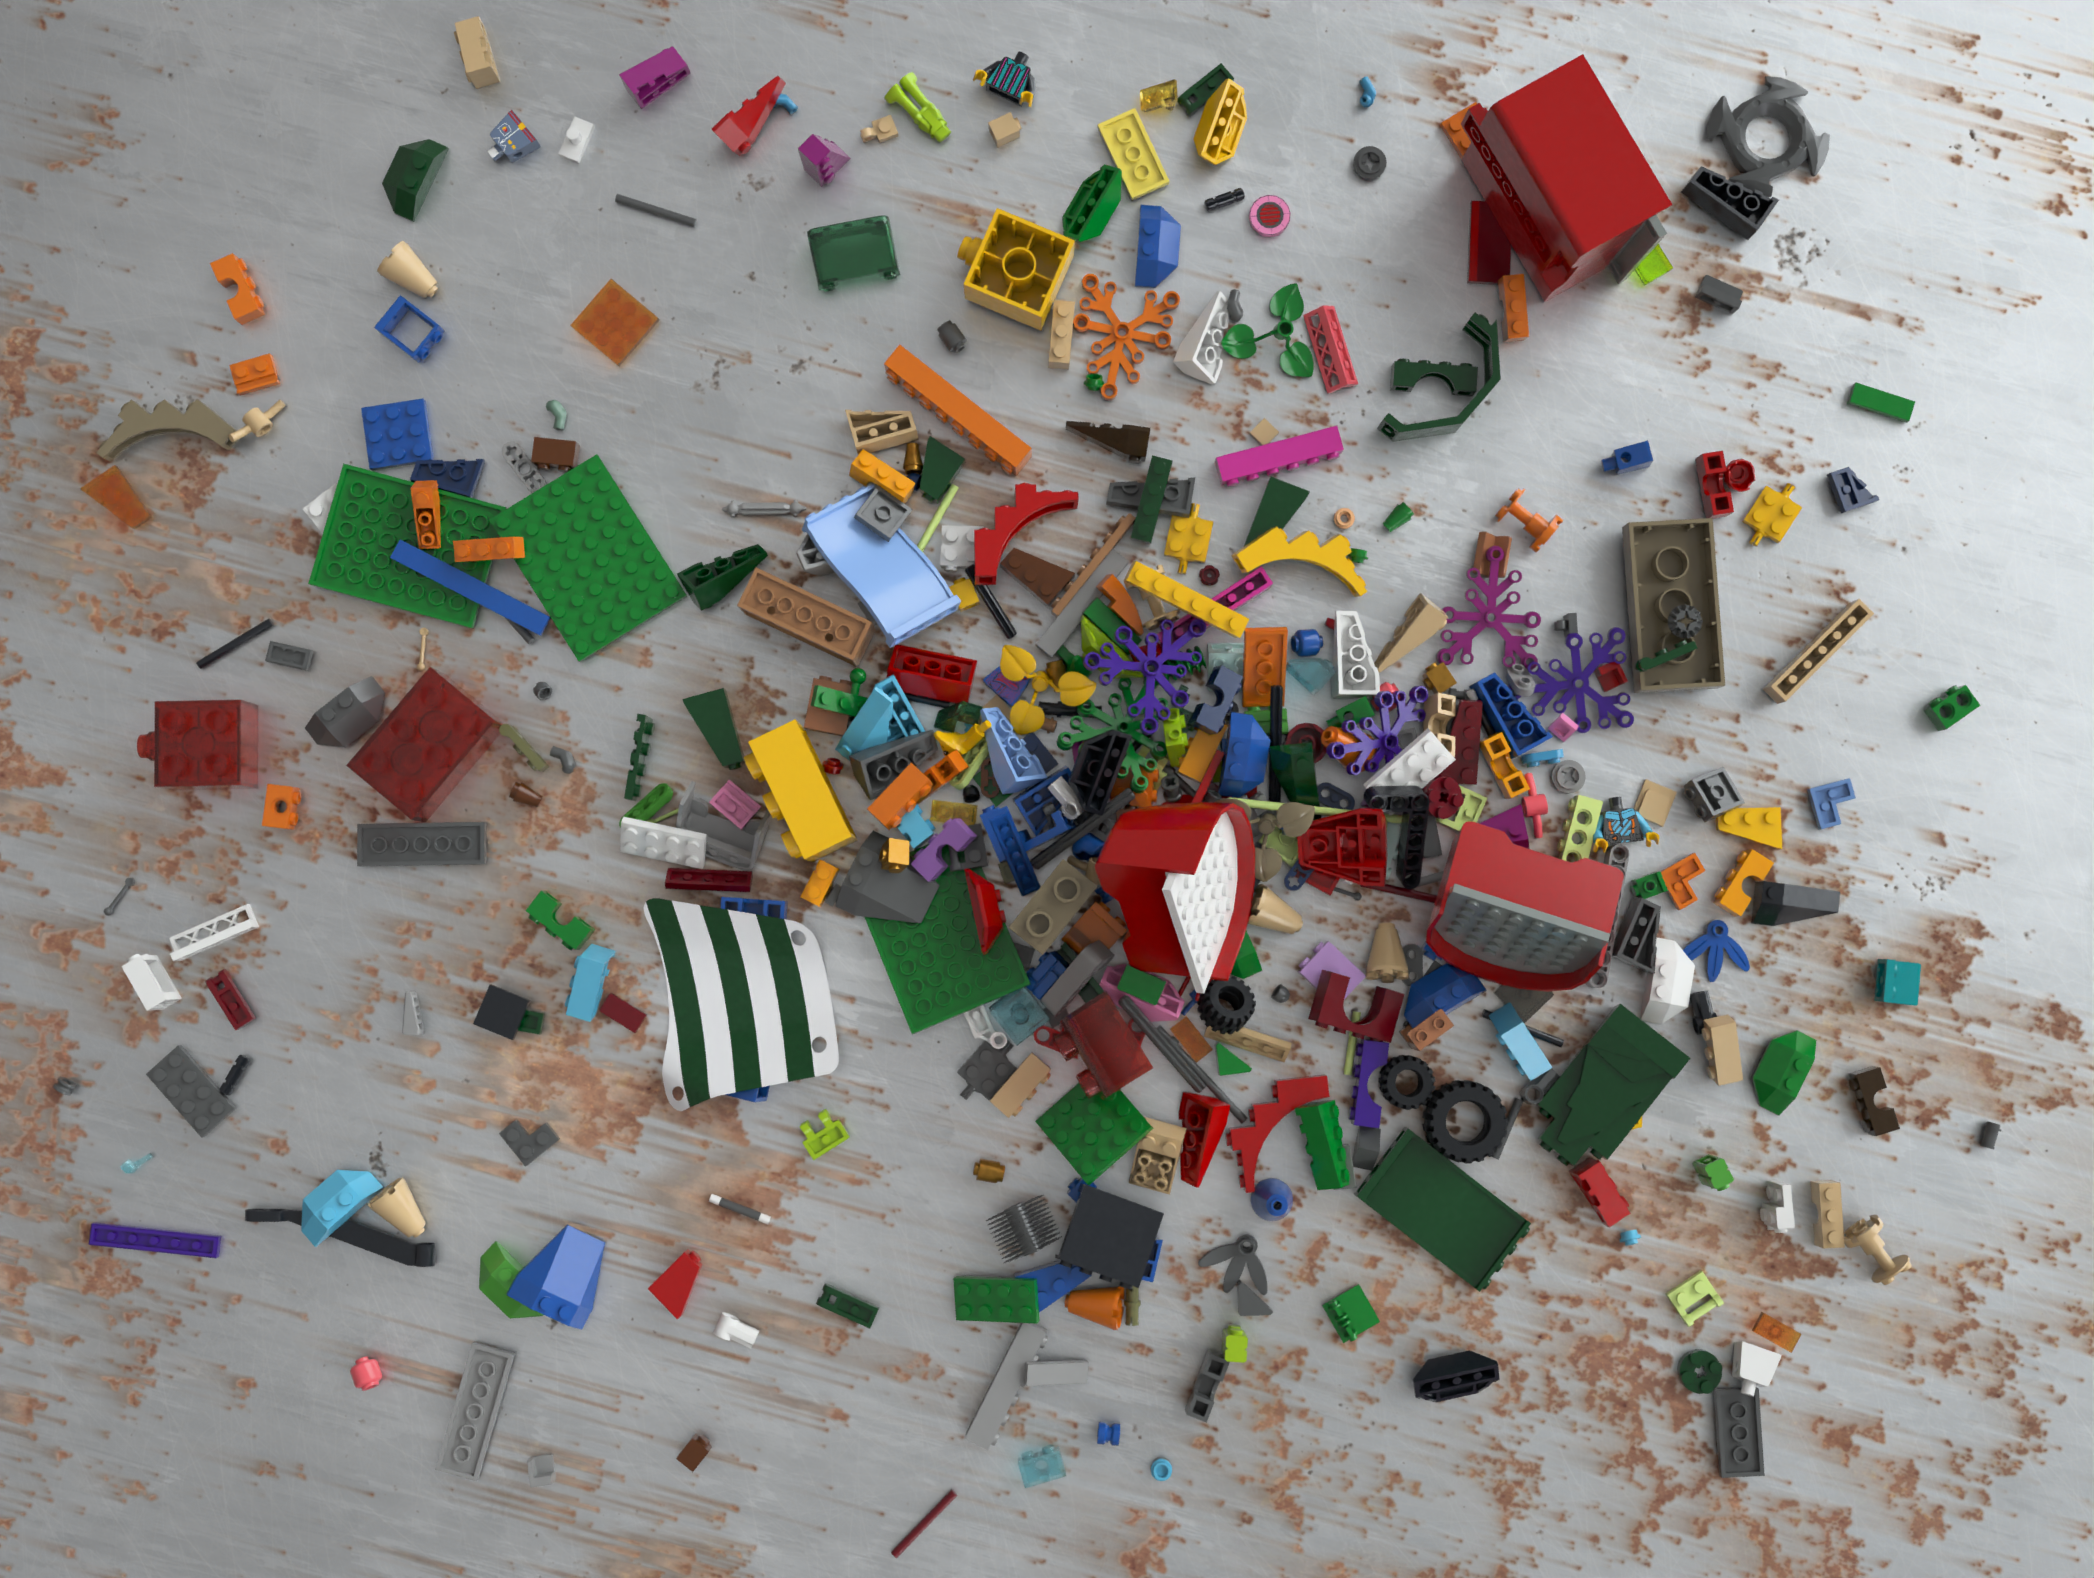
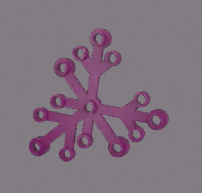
M1491 546L1486 551V558L1490 562L1489 584L1482 579L1477 568H1470L1466 572L1467 578L1472 580L1487 597V606L1478 597L1477 590L1468 589L1465 592V599L1471 601L1480 613L1456 611L1453 607L1449 606L1441 609L1445 613L1451 611L1453 614L1452 618L1446 619L1447 623H1452L1455 620L1479 622L1467 633L1453 632L1451 630L1442 631V641L1451 642L1453 640L1456 642L1450 648H1443L1437 652L1436 660L1439 664L1442 662L1445 665L1451 664L1454 660V655L1462 648L1460 661L1463 664H1471L1474 660V656L1471 653L1472 639L1486 627L1494 628L1505 640L1504 656L1502 657V664L1504 666L1512 667L1515 664L1516 659L1513 656V651L1520 658L1519 664H1522L1526 669L1528 666L1526 660L1528 658L1538 663L1537 657L1534 654L1527 653L1521 646L1535 647L1538 644V638L1535 635L1512 636L1501 623H1522L1527 628H1536L1541 623L1540 615L1533 611L1527 612L1525 615L1502 614L1512 604H1517L1520 601V594L1516 591L1509 592L1507 597L1496 606V598L1513 583H1518L1522 579L1521 572L1513 570L1498 585L1499 562L1504 557V551L1501 547ZM1494 550L1499 552L1498 558L1492 556ZM1472 570H1475L1477 573L1475 578L1470 577ZM1513 573H1517L1519 576L1516 581L1512 579ZM1470 591H1473L1475 593V597L1473 599H1470L1468 597V593ZM1511 594H1516V601L1512 602L1510 600ZM1490 613L1494 615V620L1491 622L1487 618ZM1531 616L1536 617L1534 624H1531L1529 621ZM1446 632H1449L1451 634V638L1449 640H1446L1444 638V634ZM1530 637H1533L1535 640L1532 645L1528 644ZM1444 653L1449 654L1447 661H1444L1442 658ZM1466 654L1470 656V660L1468 662H1465L1463 660V657ZM1507 657L1512 658V663L1509 665L1505 663ZM1531 665L1530 670H1533L1537 665Z

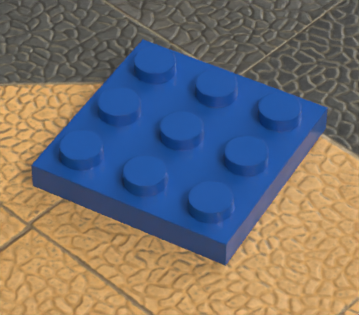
M423 398L361 408L370 470L416 464L417 460H434L426 401Z

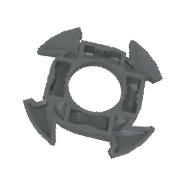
M1765 76V85L1769 87V90L1743 102L1733 112H1731L1725 96L1719 99L1711 112L1707 124L1706 138L1714 139L1717 135H1722L1720 138L1733 164L1740 173L1744 172V174L1729 178V181L1734 183L1737 181L1744 184L1743 187L1752 191L1756 189L1763 192L1764 196L1771 197L1773 186L1769 182L1792 172L1806 159L1811 176L1817 175L1825 162L1829 150L1830 134L1823 133L1821 136H1816L1803 110L1792 99L1807 95L1808 91L1795 82L1781 77ZM1767 116L1775 118L1787 129L1789 144L1787 150L1781 156L1772 159L1762 158L1754 154L1748 147L1746 129L1748 124L1758 117Z

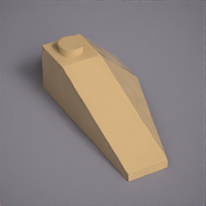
M1422 593L1417 596L1404 614L1407 617L1405 622L1394 630L1393 641L1386 643L1374 662L1379 673L1432 637L1438 630H1442L1446 625V619L1448 618L1446 613Z

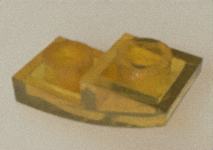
M932 800L930 821L946 822L950 818H961L966 825H974L976 823L978 805Z

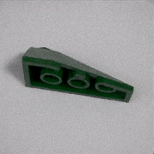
M759 544L733 552L731 557L721 558L719 556L714 558L715 562L703 565L702 562L694 564L677 573L693 603L702 611L721 601L768 554Z
M1312 742L1270 746L1272 768L1289 801L1320 807ZM1314 815L1313 820L1321 819V815Z

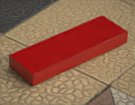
M1216 750L1191 803L1202 802L1224 756V752Z

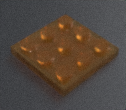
M610 279L570 326L620 367L659 322V318L614 280Z

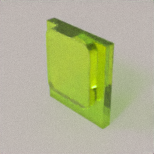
M1657 244L1635 269V272L1645 286L1673 269V266L1660 245Z

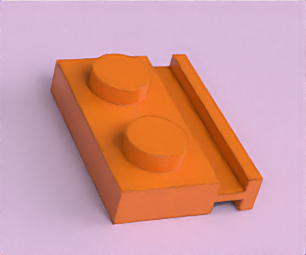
M270 353L229 365L234 384L237 388V394L240 396L280 384L273 356Z

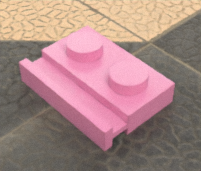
M728 780L709 802L741 831L748 821L762 808L731 780Z

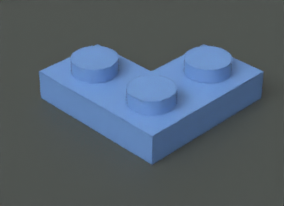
M1850 778L1807 789L1818 830L1840 825L1841 820L1836 804L1856 798Z

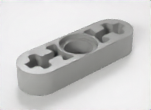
M507 442L502 447L503 457L531 493L539 490L533 488L534 484L529 479L532 476L537 482H541L539 484L541 488L547 485L546 480L517 443ZM510 448L515 450L516 455L520 458L516 461L512 455H508ZM523 463L530 465V470L526 474L519 472V467Z

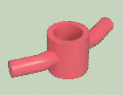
M1527 773L1524 777L1530 789L1528 790L1529 796H1524L1521 799L1522 810L1526 818L1532 817L1534 837L1542 838L1541 815L1548 813L1547 799L1544 794H1537L1533 774Z

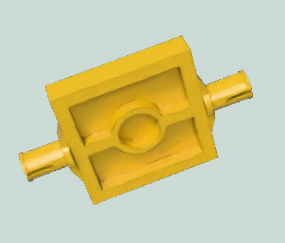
M1787 483L1782 492H1776L1767 485L1764 487L1742 521L1755 532L1749 541L1751 545L1758 546L1762 537L1770 538L1776 543H1780L1803 508L1789 498L1795 486Z
M1195 503L1191 504L1189 518L1172 515L1164 556L1174 557L1180 561L1177 571L1180 574L1181 572L1186 574L1188 562H1206L1213 521L1199 518L1200 505L1196 504L1195 508Z

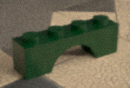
M1398 359L1391 366L1390 391L1411 392L1419 380L1434 377L1445 382L1452 395L1473 396L1477 391L1478 367H1474L1470 363L1451 365V362L1443 361L1439 362V364H1432L1429 360L1410 362L1409 359Z
M1152 455L1131 539L1152 543L1173 463L1172 460Z

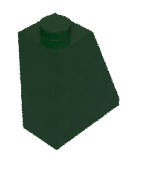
M931 436L927 441L920 492L923 494L921 497L931 504L933 501L938 504L966 462L965 458Z

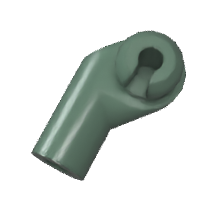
M548 401L546 409L555 416L553 428L563 431L567 412L559 401Z

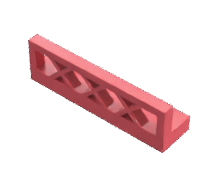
M1323 305L1303 315L1327 393H1333L1344 387L1358 385L1335 307ZM1317 314L1320 319L1318 328L1313 326L1311 317ZM1320 334L1325 335L1326 338L1324 347L1320 346L1318 342ZM1327 353L1332 357L1330 367L1324 361ZM1334 373L1338 376L1339 384L1332 387L1330 379Z

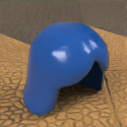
M1089 832L1072 844V853L1079 860L1089 861L1090 857H1099L1105 842Z

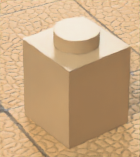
M1011 112L988 122L989 132L997 148L1020 138V129H1022L1017 117L1013 118Z

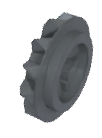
M1373 146L1361 148L1356 153L1353 162L1356 174L1361 175L1363 179L1369 178L1371 180L1380 177L1387 164L1384 153L1379 148ZM1368 156L1371 162L1376 163L1373 164L1371 170L1368 165L1363 164L1367 162Z
M1686 604L1675 607L1668 617L1669 629L1679 638L1695 636L1701 630L1703 622L1700 615L1701 612L1697 611L1694 606ZM1685 615L1687 619L1693 620V622L1687 624V628L1684 623L1677 622L1683 619Z

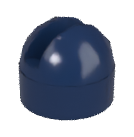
M910 473L907 475V478L915 482L914 490L917 491L920 488L922 475Z

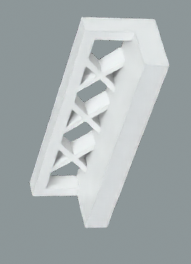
M246 904L170 937L169 939L174 949V952L170 953L172 960H185L259 928L250 904ZM246 910L249 919L241 923L236 922L239 913ZM220 921L230 922L228 929L221 932L216 930ZM201 929L211 931L209 937L202 940L197 939ZM183 937L191 939L188 946L180 949L178 939Z

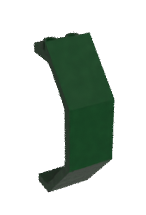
M1475 312L1462 329L1480 344L1483 349L1484 386L1458 416L1405 425L1388 413L1377 429L1392 442L1455 433L1501 380L1497 320L1490 325L1485 316L1482 314L1478 315Z

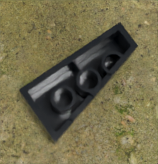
M1702 166L1695 172L1681 191V193L1746 240H1749L1758 231L1779 201L1775 197L1769 198L1764 196L1763 192L1756 189L1752 191L1743 187L1744 184L1737 181L1734 183L1726 180L1725 176Z

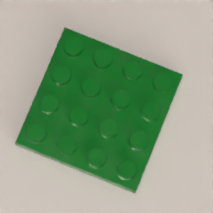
M1096 1067L1035 1121L1088 1185L1093 1183L1154 1129L1106 1072L1099 1067Z

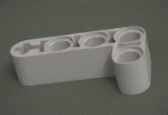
M1100 940L1089 944L1069 965L1040 1002L1055 1017L1058 1016L1098 970L1105 967L1115 955Z

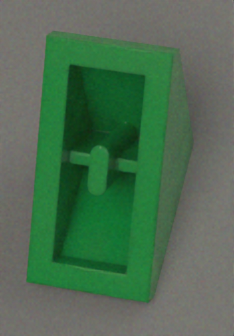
M1219 1042L1215 1043L1219 1076L1247 1073L1252 1070L1250 1066Z

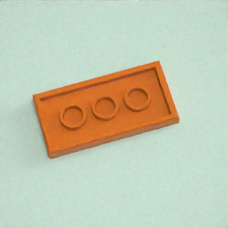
M1287 627L1244 629L1242 707L1270 706L1272 685L1282 686V706H1284Z

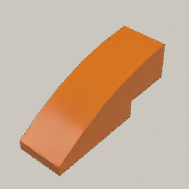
M1113 574L1106 575L1096 588L1111 601L1107 607L1132 629L1135 634L1141 636L1144 633L1141 619L1130 595Z
M958 750L946 755L937 764L923 773L930 779L933 785L931 786V791L916 802L917 805L969 767Z

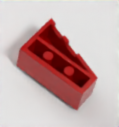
M1589 1157L1568 1171L1605 1226L1610 1228L1631 1214L1627 1208L1629 1207L1628 1202L1622 1195L1620 1196L1616 1184L1608 1176L1599 1160Z

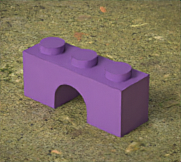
M950 818L942 826L943 830L940 834L936 833L928 841L929 845L925 849H920L914 855L915 860L911 865L928 882L936 880L948 867L942 858V849L945 845L948 844L957 852L964 851L977 837L961 818Z

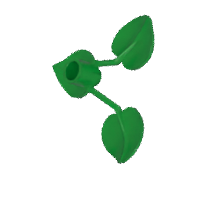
M1297 283L1284 286L1272 296L1269 304L1270 312L1274 316L1280 317V322L1275 325L1272 331L1254 338V332L1251 327L1246 324H1237L1228 330L1221 341L1222 348L1229 355L1239 359H1246L1256 353L1257 348L1254 342L1274 335L1279 340L1285 339L1287 350L1280 356L1282 370L1294 377H1311L1313 375L1314 362L1307 345L1299 341L1293 343L1291 347L1289 345L1290 335L1294 330L1291 321L1300 318L1304 311V303Z

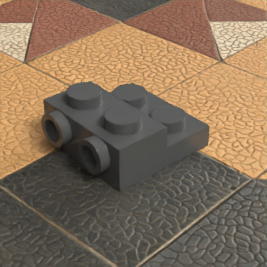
M1724 767L1694 778L1683 786L1685 788V797L1688 800H1692L1696 807L1695 814L1697 817L1702 818L1704 822L1720 817L1725 812L1740 807L1745 803Z

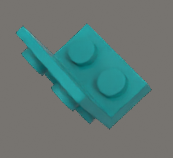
M1878 959L1874 1001L1917 1006L1921 964Z

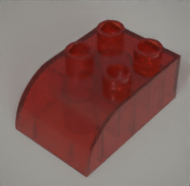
M1107 991L1085 1003L1059 1022L1061 1033L1054 1036L1053 1041L1066 1062L1075 1056L1079 1060L1084 1070L1077 1074L1076 1079L1089 1099L1099 1093L1104 1101L1153 1069V1066Z

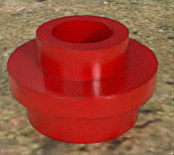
M828 758L826 761H823L822 766L826 773L840 774L844 764L837 758Z

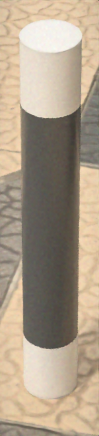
M714 1194L710 1196L709 1202L767 1225L771 1220V1216Z

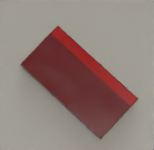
M1471 200L1467 283L1498 285V279L1502 276L1510 275L1511 244L1486 201Z

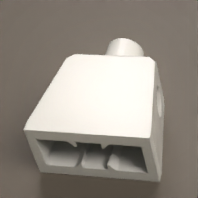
M1743 1341L1735 1342L1732 1376L1743 1381L1740 1393L1754 1397L1756 1386L1768 1387L1781 1359V1355Z

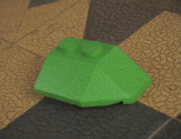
M495 1241L480 1258L479 1290L510 1319L543 1316V1314L528 1308L506 1295L516 1275L524 1267Z

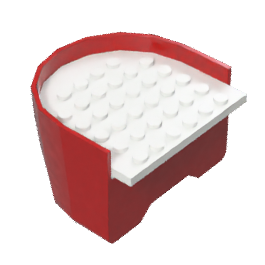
M1197 802L1140 807L1121 814L1107 836L1096 861L1095 870L1102 889L1119 901L1128 927L1122 945L1130 966L1140 971L1191 977L1196 993L1204 994L1210 979L1228 981L1248 925L1255 885V847L1251 824L1244 809L1234 803Z

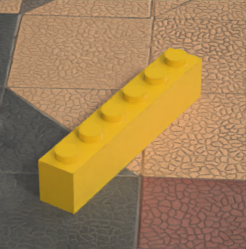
M1138 561L1132 562L1123 580L1181 611L1203 620L1205 623L1234 638L1241 637L1249 621V618Z

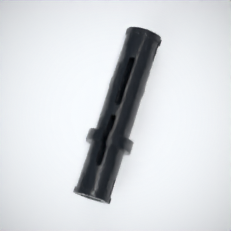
M1039 701V707L1047 708L1042 709L1045 715H1057V718H1061V716H1080L1077 713V706H1068L1062 704L1061 701H1058V703ZM1083 705L1086 709L1090 708L1089 705ZM1095 706L1102 711V706Z

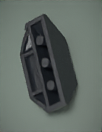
M1111 729L1082 742L1068 782L1083 810L1103 816L1132 735Z
M1470 1350L1428 1359L1413 1378L1415 1397L1432 1402H1441L1477 1394L1489 1387L1493 1382L1500 1380L1498 1362Z

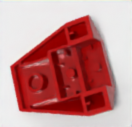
M1359 808L1313 820L1309 829L1303 835L1297 837L1300 865L1363 886L1385 887L1388 853L1386 817L1382 809Z

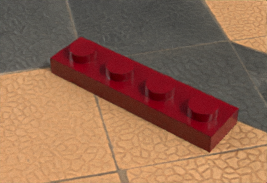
M668 868L665 889L750 892L753 874L752 871Z

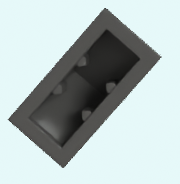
M1359 1126L1352 1158L1353 1167L1373 1170L1380 1152L1381 1129Z
M1239 1279L1237 1282L1239 1315H1271L1273 1310Z

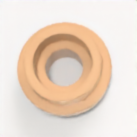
M1341 508L1336 511L1333 519L1338 528L1348 529L1353 525L1355 516L1350 509ZM1346 516L1347 522H1342L1340 517Z

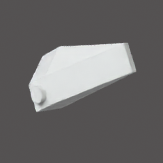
M1217 291L1183 339L1173 361L1184 374L1212 385L1216 383L1222 368L1223 360L1220 359L1221 341L1224 329L1228 328L1230 315L1227 310L1228 299L1221 291Z
M1335 611L1331 675L1332 698H1360L1376 696L1380 692L1379 672L1374 665L1372 652L1365 640V633L1357 611Z

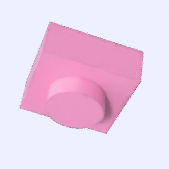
M1562 713L1550 724L1548 730L1565 742L1579 726Z

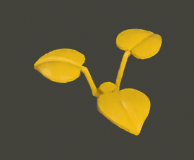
M1004 645L1002 648L1000 669L1005 678L1011 681H1021L1024 676L1026 678H1033L1032 687L1034 693L1030 704L1025 700H1019L1012 706L1010 712L1011 725L1013 730L1019 735L1035 732L1044 724V711L1041 707L1035 706L1034 703L1038 692L1045 691L1048 685L1056 692H1061L1060 700L1068 706H1078L1086 702L1096 689V682L1079 672L1073 671L1064 673L1060 677L1058 688L1053 683V680H1049L1047 672L1042 670L1034 672L1036 661L1029 652L1012 645Z

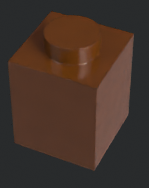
M695 1433L676 1459L693 1472L712 1448L709 1445L710 1441L705 1436H698Z

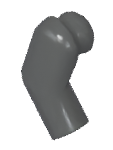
M553 746L550 756L560 759L564 773H572L576 765L572 753Z

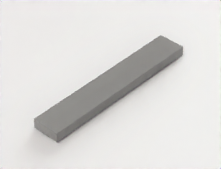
M1112 549L1035 646L1050 658H1053L1081 623L1082 612L1095 597L1099 599L1102 597L1103 593L1096 586L1108 574H1113L1117 578L1129 561Z

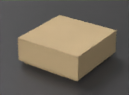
M1264 418L1249 434L1260 445L1269 444L1279 434V431Z

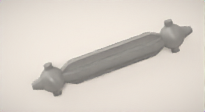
M794 500V503L791 505L785 502L742 503L737 505L735 501H731L728 506L722 508V511L728 512L731 518H734L737 513L742 515H786L790 512L793 514V517H797L800 512L806 510V507L800 505L798 500Z

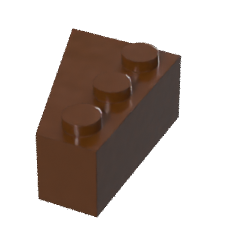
M1013 548L1000 563V567L1047 608L1061 594L1068 583L1075 578L1074 572L1016 548Z

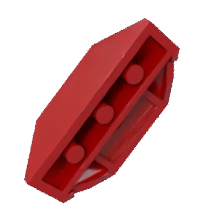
M964 869L981 951L985 955L988 954L1004 929L1003 923L1006 922L1005 912L1000 910L998 902H1002L1000 890H995L994 884L972 870Z

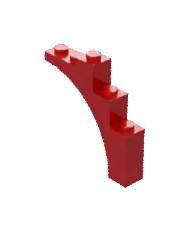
M1015 484V507L1008 505L995 507L994 530L989 528L974 530L975 585H996L997 569L1001 556L1013 537L1030 522L1044 515L1062 510L1077 509L1078 492L1070 490L1062 492H1052L1050 490L1036 492V484Z
M1327 1075L1274 1080L1275 1085H1271L1272 1097L1276 1098V1101L1251 1104L1252 1109H1248L1249 1120L1254 1125L1229 1128V1133L1225 1134L1226 1144L1231 1146L1232 1151L1240 1150V1153L1236 1154L1237 1165L1242 1168V1175H1239L1240 1188H1244L1246 1193L1255 1192L1254 1174L1257 1158L1271 1130L1294 1108L1313 1100L1330 1097Z

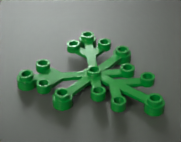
M1145 676L1143 678L1144 686L1135 701L1130 690L1131 680L1129 678H1121L1119 680L1118 688L1122 691L1127 708L1132 704H1136L1145 696ZM1156 680L1154 689H1156L1159 686ZM1121 682H1126L1128 686H1123ZM1117 693L1111 694L1108 699V704L1112 707L1115 718L1096 708L1090 699L1078 705L1077 713L1080 716H1073L1071 718L1070 727L1073 730L1081 731V733L1071 734L1069 732H1062L1056 741L1058 748L1063 751L1070 750L1074 743L1085 741L1111 729L1132 735L1133 740L1150 749V754L1153 758L1146 759L1135 753L1132 741H1130L1126 757L1120 768L1125 771V774L1118 773L1117 778L1124 779L1130 767L1133 775L1130 787L1135 793H1143L1147 789L1149 782L1142 775L1139 766L1143 767L1148 773L1154 772L1157 767L1156 760L1164 759L1167 755L1166 743L1162 741L1155 742L1136 731L1140 729L1142 720L1133 721L1134 718H1130L1127 714L1124 717L1120 706L1122 698ZM1116 698L1118 703H1114L1111 699ZM1158 699L1160 703H1163L1165 707H1168V701L1166 699ZM1083 704L1089 705L1090 708H1089V709L1084 708V707H1083ZM1145 707L1141 710L1139 715L1144 714ZM1135 708L1130 709L1132 714H1137ZM1092 715L1109 725V727L1094 729L1083 723L1081 717L1087 718ZM1153 715V718H1155L1158 722L1157 716ZM1073 721H1079L1080 725H1075ZM1145 724V728L1151 729L1149 724ZM1120 725H1124L1127 729L1122 730ZM1063 737L1069 738L1070 741H1069V742H1065V741L1063 740ZM1157 746L1162 747L1163 751L1157 750ZM1147 763H1152L1154 767L1149 768ZM1137 780H1142L1144 784L1139 785Z

